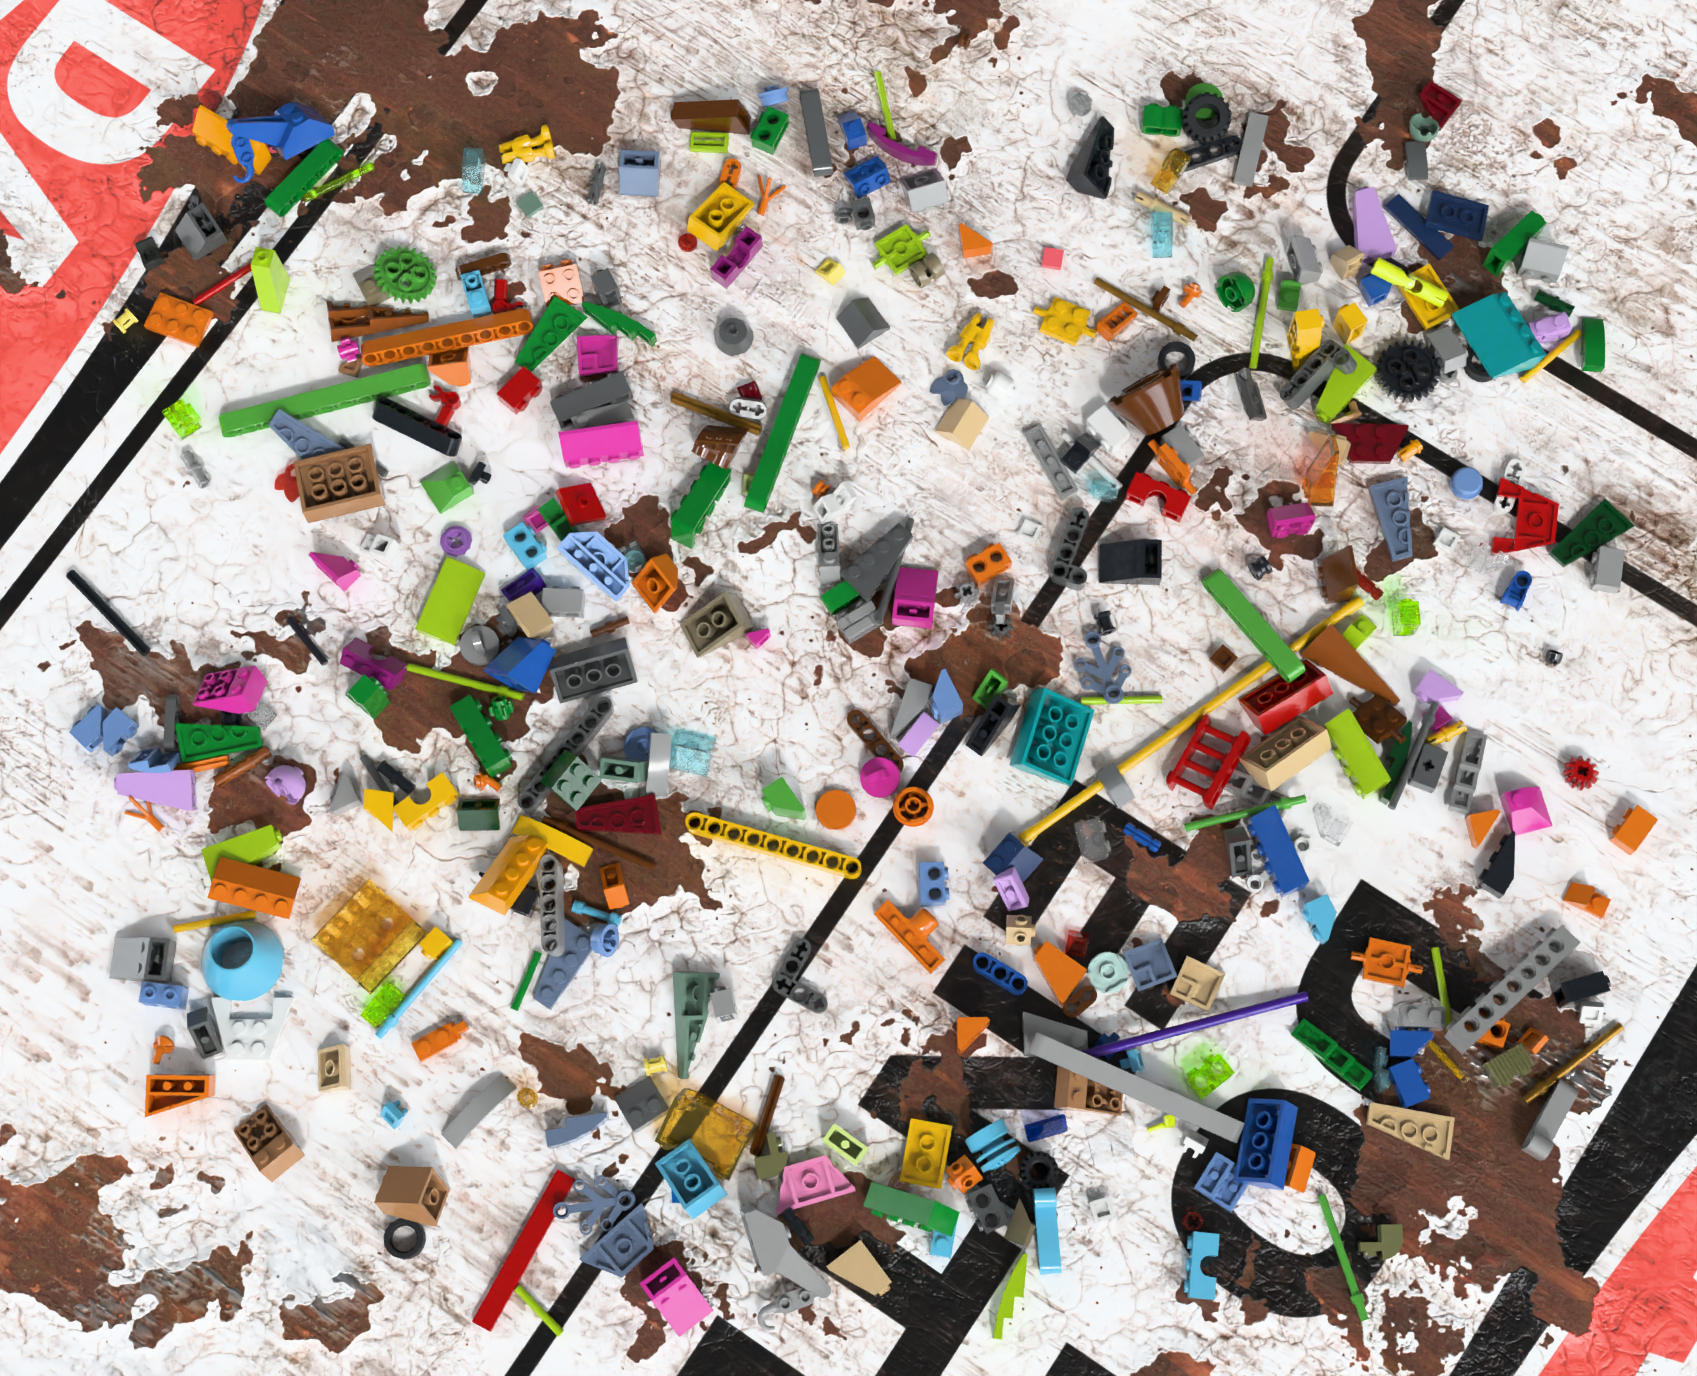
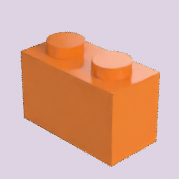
M1636 805L1633 809L1629 807L1622 816L1625 820L1621 825L1617 824L1611 831L1613 836L1610 842L1628 855H1632L1638 849L1658 821L1656 817L1639 805Z

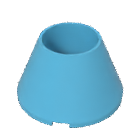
M249 920L231 922L218 929L205 944L201 956L203 978L208 987L224 999L230 1001L256 999L268 992L279 979L284 958L283 947L276 934L259 922ZM241 941L253 943L251 957L244 965L235 969L223 968V956L230 946Z

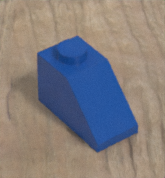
M856 111L838 115L837 120L848 150L867 145L866 132L861 118Z

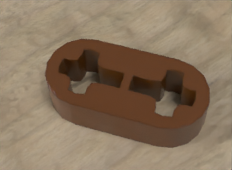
M1084 986L1070 997L1062 1008L1064 1016L1069 1019H1075L1093 1005L1097 999L1096 989L1092 986ZM1084 991L1087 993L1091 991L1093 993L1091 1001L1086 999L1084 1002H1081V999L1084 997ZM1078 1002L1079 1006L1076 1008L1077 1013H1068L1067 1005L1070 1004L1071 1006H1073Z

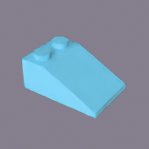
M690 1139L655 1163L684 1210L692 1219H695L728 1195Z

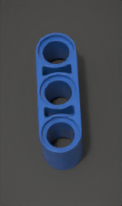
M981 952L974 956L973 969L978 974L1014 995H1021L1026 991L1028 981L1024 975L987 953ZM983 958L988 962V965L985 968H980L977 966L976 961ZM997 969H1002L1005 971L1006 976L998 979L995 977L994 972ZM1021 980L1024 987L1017 990L1013 987L1012 982Z

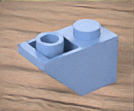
M100 704L91 707L87 715L82 720L77 721L72 726V730L69 731L91 753L103 742V721L107 718V710Z
M117 707L103 721V749L112 757L123 749V744L128 739L134 737L139 728L138 724Z

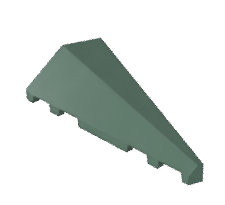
M673 972L678 1078L689 1079L688 1070L691 1061H694L696 1056L694 1055L696 1044L701 1040L709 1013L707 1007L711 998L710 993L714 992V984L719 979L720 973Z

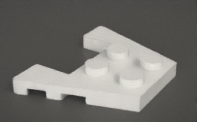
M212 997V1004L227 1060L271 1061L280 1038L281 1030L287 1021L288 1012L294 1003V998H274L272 1019H231L232 1000Z

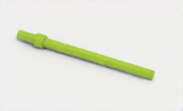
M1271 257L1266 258L1265 269L1261 276L1262 288L1249 368L1251 369L1257 368L1270 283L1273 281L1274 273L1272 269L1274 258Z
M411 663L407 666V671L491 692L498 694V696H506V698L510 697L521 701L524 698V693L511 690L504 685L499 687Z

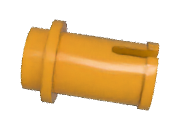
M1417 439L1411 440L1410 444L1397 451L1396 455L1401 462H1405L1416 453L1420 454L1423 446Z

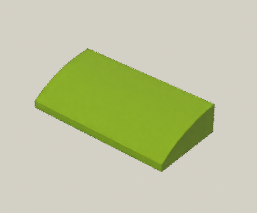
M446 557L415 628L417 632L455 646L486 574L460 561Z

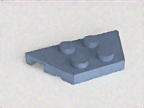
M640 1203L579 1258L580 1261L621 1278L629 1273L654 1250L644 1205Z

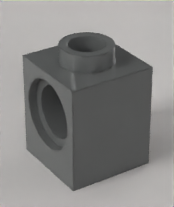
M870 198L851 201V210L856 230H869L875 226V215ZM864 213V214H867L868 216L865 217V218H862V217H860L859 215Z

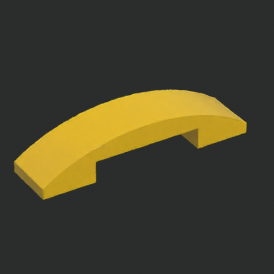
M520 815L511 832L516 836L533 835L547 842L548 850L582 867H585L594 850L550 826Z

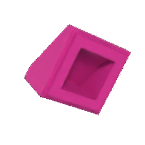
M536 506L522 516L535 534L548 526L537 510L540 506Z
M768 628L745 634L746 639L755 649L760 648L771 637Z
M1439 705L1434 716L1436 718L1435 722L1430 728L1435 732L1451 722L1453 718Z

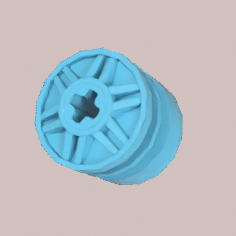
M1003 1118L986 1126L965 1140L971 1153L982 1151L983 1154L978 1157L977 1163L987 1160L988 1163L980 1168L983 1173L1003 1166L1021 1151L1019 1146L1009 1149L1008 1146L1015 1142L1014 1138L1004 1141L1003 1137L1010 1130Z

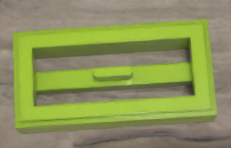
M691 131L690 152L728 153L729 133ZM694 138H706V140H694ZM707 139H724V141H713Z

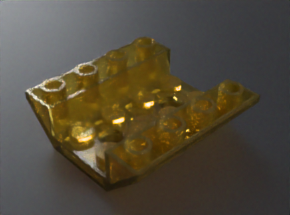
M368 879L311 940L371 995L429 933L374 882ZM386 919L393 920L391 929L385 930L383 928V922ZM363 950L364 957L361 960H355V951Z

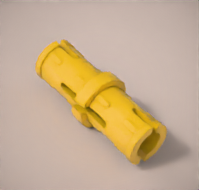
M1460 719L1447 727L1439 728V731L1427 736L1424 741L1427 743L1434 740L1429 745L1437 746L1444 741H1451L1452 737L1466 732L1467 729L1466 726L1457 729V727L1464 724Z

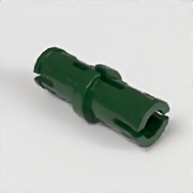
M1539 289L1534 298V301L1549 307L1551 311L1566 312L1567 317H1570L1575 308L1574 305L1560 300L1559 296L1556 295L1554 297Z

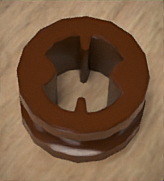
M962 31L958 41V48L964 47V50H968L972 38L971 33L965 34V31Z

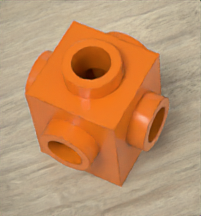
M965 1155L945 1170L949 1176L947 1182L954 1190L958 1188L962 1194L966 1193L983 1179L976 1167Z

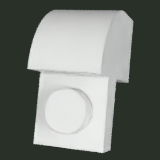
M847 480L842 482L832 494L822 496L812 508L823 524L835 520L855 506L853 502L858 496Z
M377 533L376 536L367 534L359 552L379 560L382 564L391 565L400 549V545L394 539Z

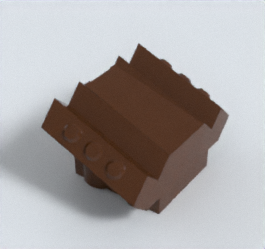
M707 425L699 433L691 452L727 470L749 429Z

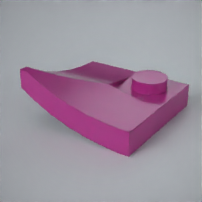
M610 335L578 336L579 375L589 376L619 372V337Z

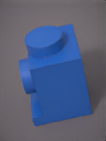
M1181 380L1183 401L1201 402L1203 382ZM1186 388L1191 389V393L1189 395H1185L1184 390Z

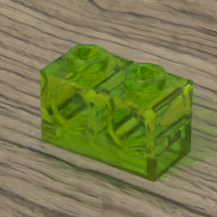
M183 399L162 411L182 440L202 428L198 422L201 420L200 416L190 402L185 404Z
M1219 1053L1216 1056L1210 1054L1202 1061L1205 1065L1200 1069L1194 1067L1186 1074L1188 1078L1184 1082L1200 1101L1235 1074ZM1219 1064L1222 1068L1221 1074H1214L1211 1070V1065ZM1195 1078H1204L1206 1082L1205 1087H1198L1195 1084Z

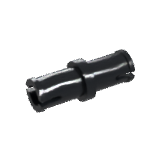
M386 760L382 761L377 767L378 772L382 773L390 780L392 785L398 786L407 795H410L416 788L415 784L403 776L402 771H397Z

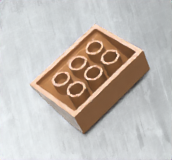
M371 443L294 461L302 513L308 523L386 505Z

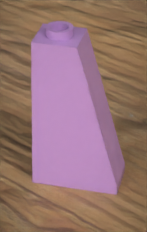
M1362 187L1355 192L1353 197L1355 248L1365 255L1362 265L1375 262L1378 257L1382 259L1394 257L1397 247L1375 188Z
M175 770L165 773H119L114 778V789L117 790L119 795L132 796L136 799L187 811L197 810L195 770Z

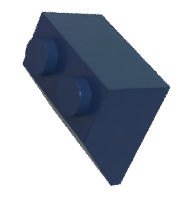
M1015 831L1007 834L983 864L996 876L1011 867H1015L1022 883H1024L1044 858Z

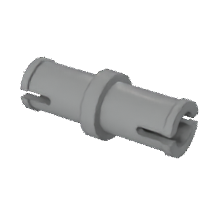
M192 451L184 452L180 458L188 468V474L193 476L199 489L208 487L211 482L203 472V466L197 462Z

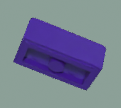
M533 567L501 589V591L510 603L529 592H532L535 596L543 588H546L547 585Z

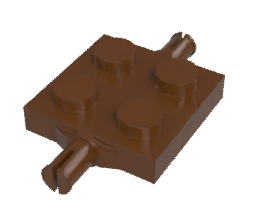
M1378 694L1363 703L1355 696L1350 698L1349 703L1357 708L1352 712L1364 734L1375 743L1379 744L1384 739L1390 737L1396 739L1400 744L1405 741L1406 736L1402 735L1398 729L1406 723L1407 717Z

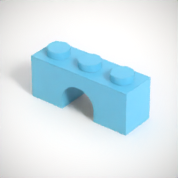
M1193 1231L1191 1236H1188L1187 1249H1190V1258H1186L1185 1270L1189 1271L1188 1280L1185 1279L1184 1292L1187 1293V1298L1215 1300L1217 1278L1204 1275L1200 1269V1263L1205 1256H1218L1220 1234Z

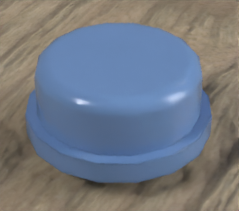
M779 84L764 88L765 93L757 95L763 107L780 104L789 100L787 91H789L788 87L780 88Z
M1464 467L1453 473L1449 485L1455 496L1460 499L1469 500L1479 495L1483 487V480L1478 470L1472 467Z
M610 923L597 925L593 929L590 938V946L593 952L600 954L602 957L612 956L619 942L618 928L615 924Z

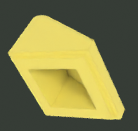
M827 258L815 271L833 286L845 274L841 264L830 258Z

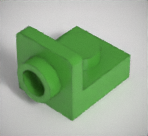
M1293 279L1282 280L1279 289L1278 310L1297 311L1302 283Z

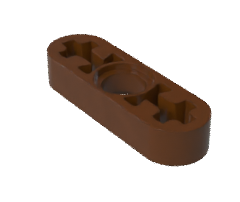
M499 253L460 265L455 269L457 279L462 281L460 275L479 270L481 276L506 269L512 263L508 253Z

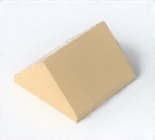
M956 399L945 413L935 432L970 450L989 417L973 401Z
M532 592L505 606L528 637L546 639L549 636L554 622Z
M340 1044L317 1050L318 1092L351 1090L350 1047Z

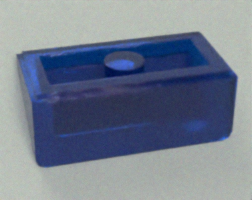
M1064 1114L1024 1126L1028 1142H1034L1068 1131Z

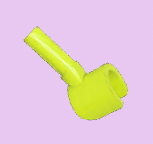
M1164 1116V1123L1147 1127L1148 1132L1161 1128L1175 1127V1116Z

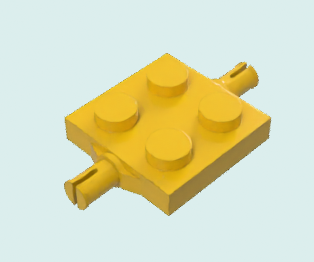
M1055 297L1052 305L1047 310L1036 306L1033 314L1043 317V323L1039 332L1072 346H1076L1083 334L1095 338L1097 330L1087 327L1091 311Z

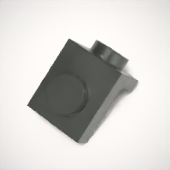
M152 236L135 243L146 271L164 264L161 252Z

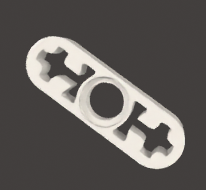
M1519 459L1511 460L1507 464L1502 478L1507 479L1513 484L1520 485L1525 472V464ZM1513 466H1518L1517 470L1519 471H1517L1514 477H1511ZM1496 495L1493 504L1494 510L1501 515L1509 513L1515 499L1507 498V506L1501 508L1500 503L1504 497H1497Z

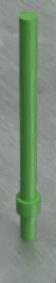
M1305 794L1292 798L1287 796L1280 798L1279 801L1185 823L1184 826L1187 832L1257 815L1276 805L1277 809H1290L1291 806L1306 803L1307 800Z
M1326 1194L1317 1196L1352 1295L1350 1297L1352 1304L1356 1306L1360 1321L1368 1320L1369 1317L1363 1303L1365 1299L1363 1293L1360 1294Z

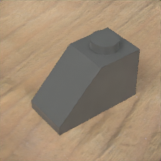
M1239 827L1224 830L1225 849L1232 878L1252 874L1250 839L1245 828Z
M207 1006L187 1013V1029L202 1058L205 1059L222 1053L223 1049L218 1032Z

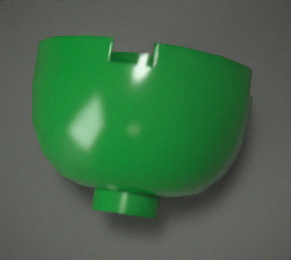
M1230 272L1218 280L1219 287L1216 289L1223 306L1227 308L1229 305L1233 309L1232 312H1240L1252 303L1255 297V286L1251 278L1245 273Z

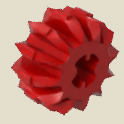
M1582 755L1578 756L1577 759L1572 757L1570 763L1564 765L1567 770H1564L1562 775L1568 776L1565 779V783L1571 782V789H1574L1576 786L1579 791H1582L1584 787L1590 789L1592 784L1597 782L1595 776L1599 775V771L1593 770L1597 764L1593 763L1591 765L1589 757L1585 761Z

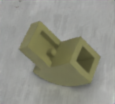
M775 1132L767 1133L771 1155L754 1158L759 1181L780 1175L788 1164V1152L779 1153V1149H783L781 1137H776Z
M1402 1224L1378 1225V1242L1357 1243V1252H1363V1256H1377L1376 1252H1379V1261L1392 1258L1400 1251L1403 1244Z

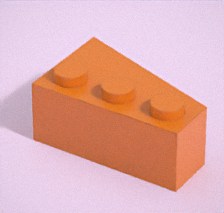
M216 1074L146 1075L145 1117L215 1096Z

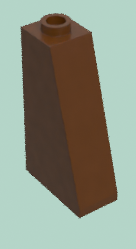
M739 99L674 102L673 110H671V120L679 129L749 135L751 116Z

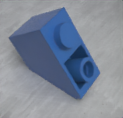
M1369 273L1361 278L1358 289L1368 307L1386 300L1392 284Z
M1395 1027V1030H1390V1058L1412 1059L1433 1039V1031H1429V1028L1424 1027L1416 1028V1031H1408L1407 1027Z

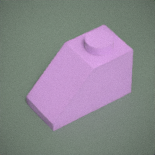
M1429 669L1413 692L1420 702L1428 703L1429 705H1431L1432 701L1438 703L1457 701L1464 693L1431 669Z

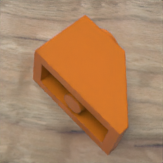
M620 863L600 867L603 890L609 909L622 908L625 905H629L628 893Z

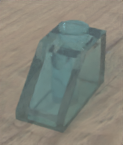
M463 149V193L482 194L486 165L483 149Z
M1153 212L1151 219L1152 258H1172V212Z

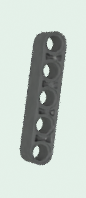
M819 89L799 91L814 177L833 175Z

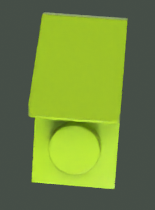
M1362 614L1346 629L1342 636L1357 650L1377 629V626Z

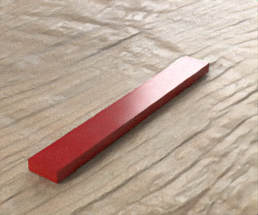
M558 1169L556 1170L473 1318V1323L492 1332L555 1219L553 1213L554 1206L559 1202L565 1201L576 1179Z

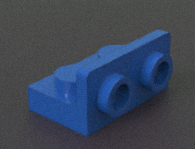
M878 156L844 173L845 179L854 189L858 199L891 182L888 169Z

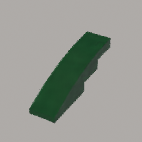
M1410 721L1407 722L1401 732L1402 735L1406 736L1405 741L1400 744L1396 740L1385 758L1392 764L1387 771L1391 780L1379 800L1384 805L1389 803L1407 761L1412 733V722Z

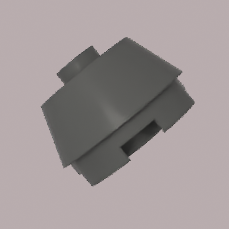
M738 318L726 319L718 326L715 332L717 347L728 356L746 353L753 342L751 327Z

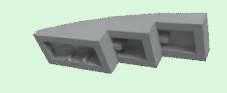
M1467 730L1454 778L1448 810L1465 815L1469 814L1473 794L1476 790L1478 774L1482 766L1487 735Z
M1215 761L1211 770L1219 771L1222 763ZM1236 769L1224 790L1255 806L1279 801L1280 798L1287 797L1279 792L1270 791L1258 785L1252 776ZM1206 778L1208 781L1213 782L1211 778ZM1278 809L1281 818L1285 816L1288 809Z

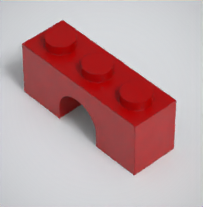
M1136 472L1127 490L1125 499L1143 507L1148 498L1153 496L1159 497L1165 505L1161 515L1180 523L1191 496L1182 489L1176 490L1170 487L1164 481L1158 482L1152 479L1146 473L1140 474Z

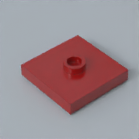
M591 483L559 488L555 492L571 526L596 522L607 517Z

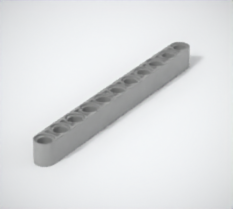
M1035 1033L1028 1050L1029 1053L1234 1143H1237L1245 1123L1040 1033Z

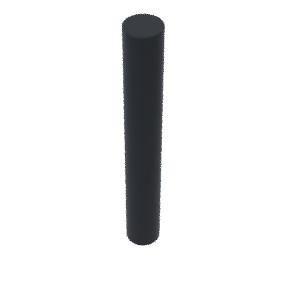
M293 616L289 617L286 622L322 666L328 663L327 658Z

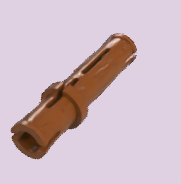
M264 745L252 754L248 753L245 755L246 757L213 776L217 786L220 788L251 768H257L258 764L272 757L269 748Z

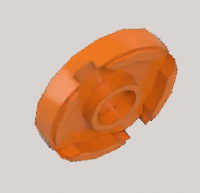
M831 790L824 793L816 805L818 821L828 830H844L855 819V801L845 791Z

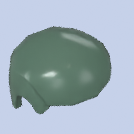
M1417 113L1411 117L1409 122L1410 135L1417 141H1431L1438 135V122L1432 119V116L1424 118L1421 113Z

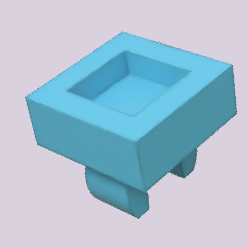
M1140 1049L1126 1051L1128 1058L1120 1060L1122 1069L1131 1068L1132 1072L1146 1070Z
M399 1100L394 1102V1104L389 1101L384 1105L380 1114L394 1130L400 1126L408 1112L407 1108L403 1111L398 1109L401 1103Z

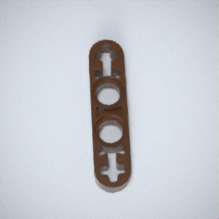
M860 710L850 711L847 715V724L875 758H888L892 753L891 760L894 763L899 762L898 768L901 773L904 768L901 757ZM852 716H860V723L864 726L860 731H858L860 726L856 722L851 723ZM866 730H872L875 736L871 740H866L863 737V733ZM879 745L887 747L888 751L885 755H878L876 753V748Z

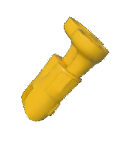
M547 124L541 126L540 135L534 138L523 135L499 145V151L506 153L501 156L503 164H512L515 158L521 159L524 163L533 162L535 157L556 158ZM544 145V146L541 147V148L532 149V148L535 147V146Z
M979 312L963 328L959 335L961 341L957 345L948 348L946 352L950 360L960 362L967 346L972 344L971 349L964 357V365L974 371L978 370L981 366L979 350L986 348L995 320L989 317L983 329L978 327L983 315Z

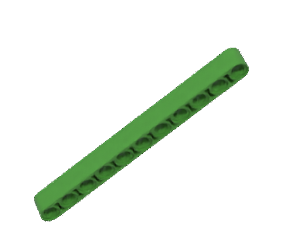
M415 364L221 414L218 418L222 436L231 438L270 428L268 425L278 409L297 420H302L376 401L379 397L388 398L430 386L431 382L427 365Z

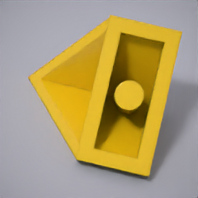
M364 789L363 809L380 820L393 833L394 793Z

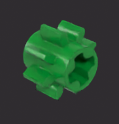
M506 696L494 697L488 707L490 717L495 716L496 720L499 721L510 718V713H513L514 709L512 700L507 701Z

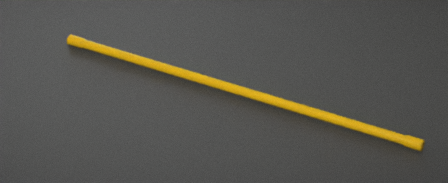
M1358 595L1355 596L1339 610L1289 644L1288 647L1293 653L1297 652L1314 640L1330 624L1334 626L1343 618L1364 606V602ZM1265 661L1119 764L1117 769L1121 775L1197 723L1205 714L1208 715L1273 669V666L1268 661ZM1099 780L1095 781L1035 825L1024 830L1019 836L1029 843L1038 834L1104 788Z

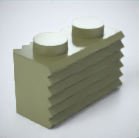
M1521 1042L1482 1066L1494 1083V1086L1502 1085L1504 1088L1514 1082V1076L1519 1074L1523 1077L1532 1072L1530 1067L1535 1065Z

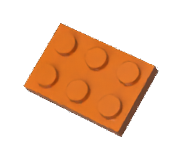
M160 292L144 327L150 331L198 348L214 313Z

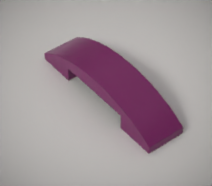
M870 121L868 122L867 133L870 138L890 156L914 165H936V153L922 146H919L917 152L887 138L885 128Z

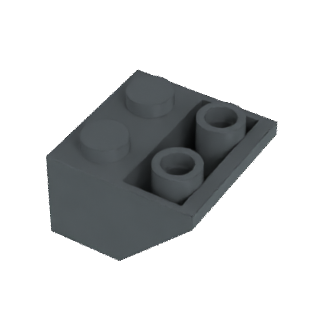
M204 203L186 212L175 229V232L194 261L228 242Z

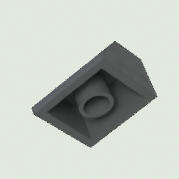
M647 1076L614 1097L635 1134L671 1112L651 1076Z

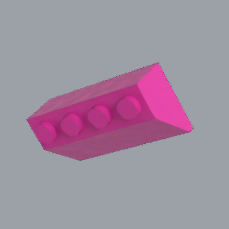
M638 421L558 432L566 468L576 469L580 468L581 465L587 464L597 466L601 462L617 463L622 459L637 460L644 456Z

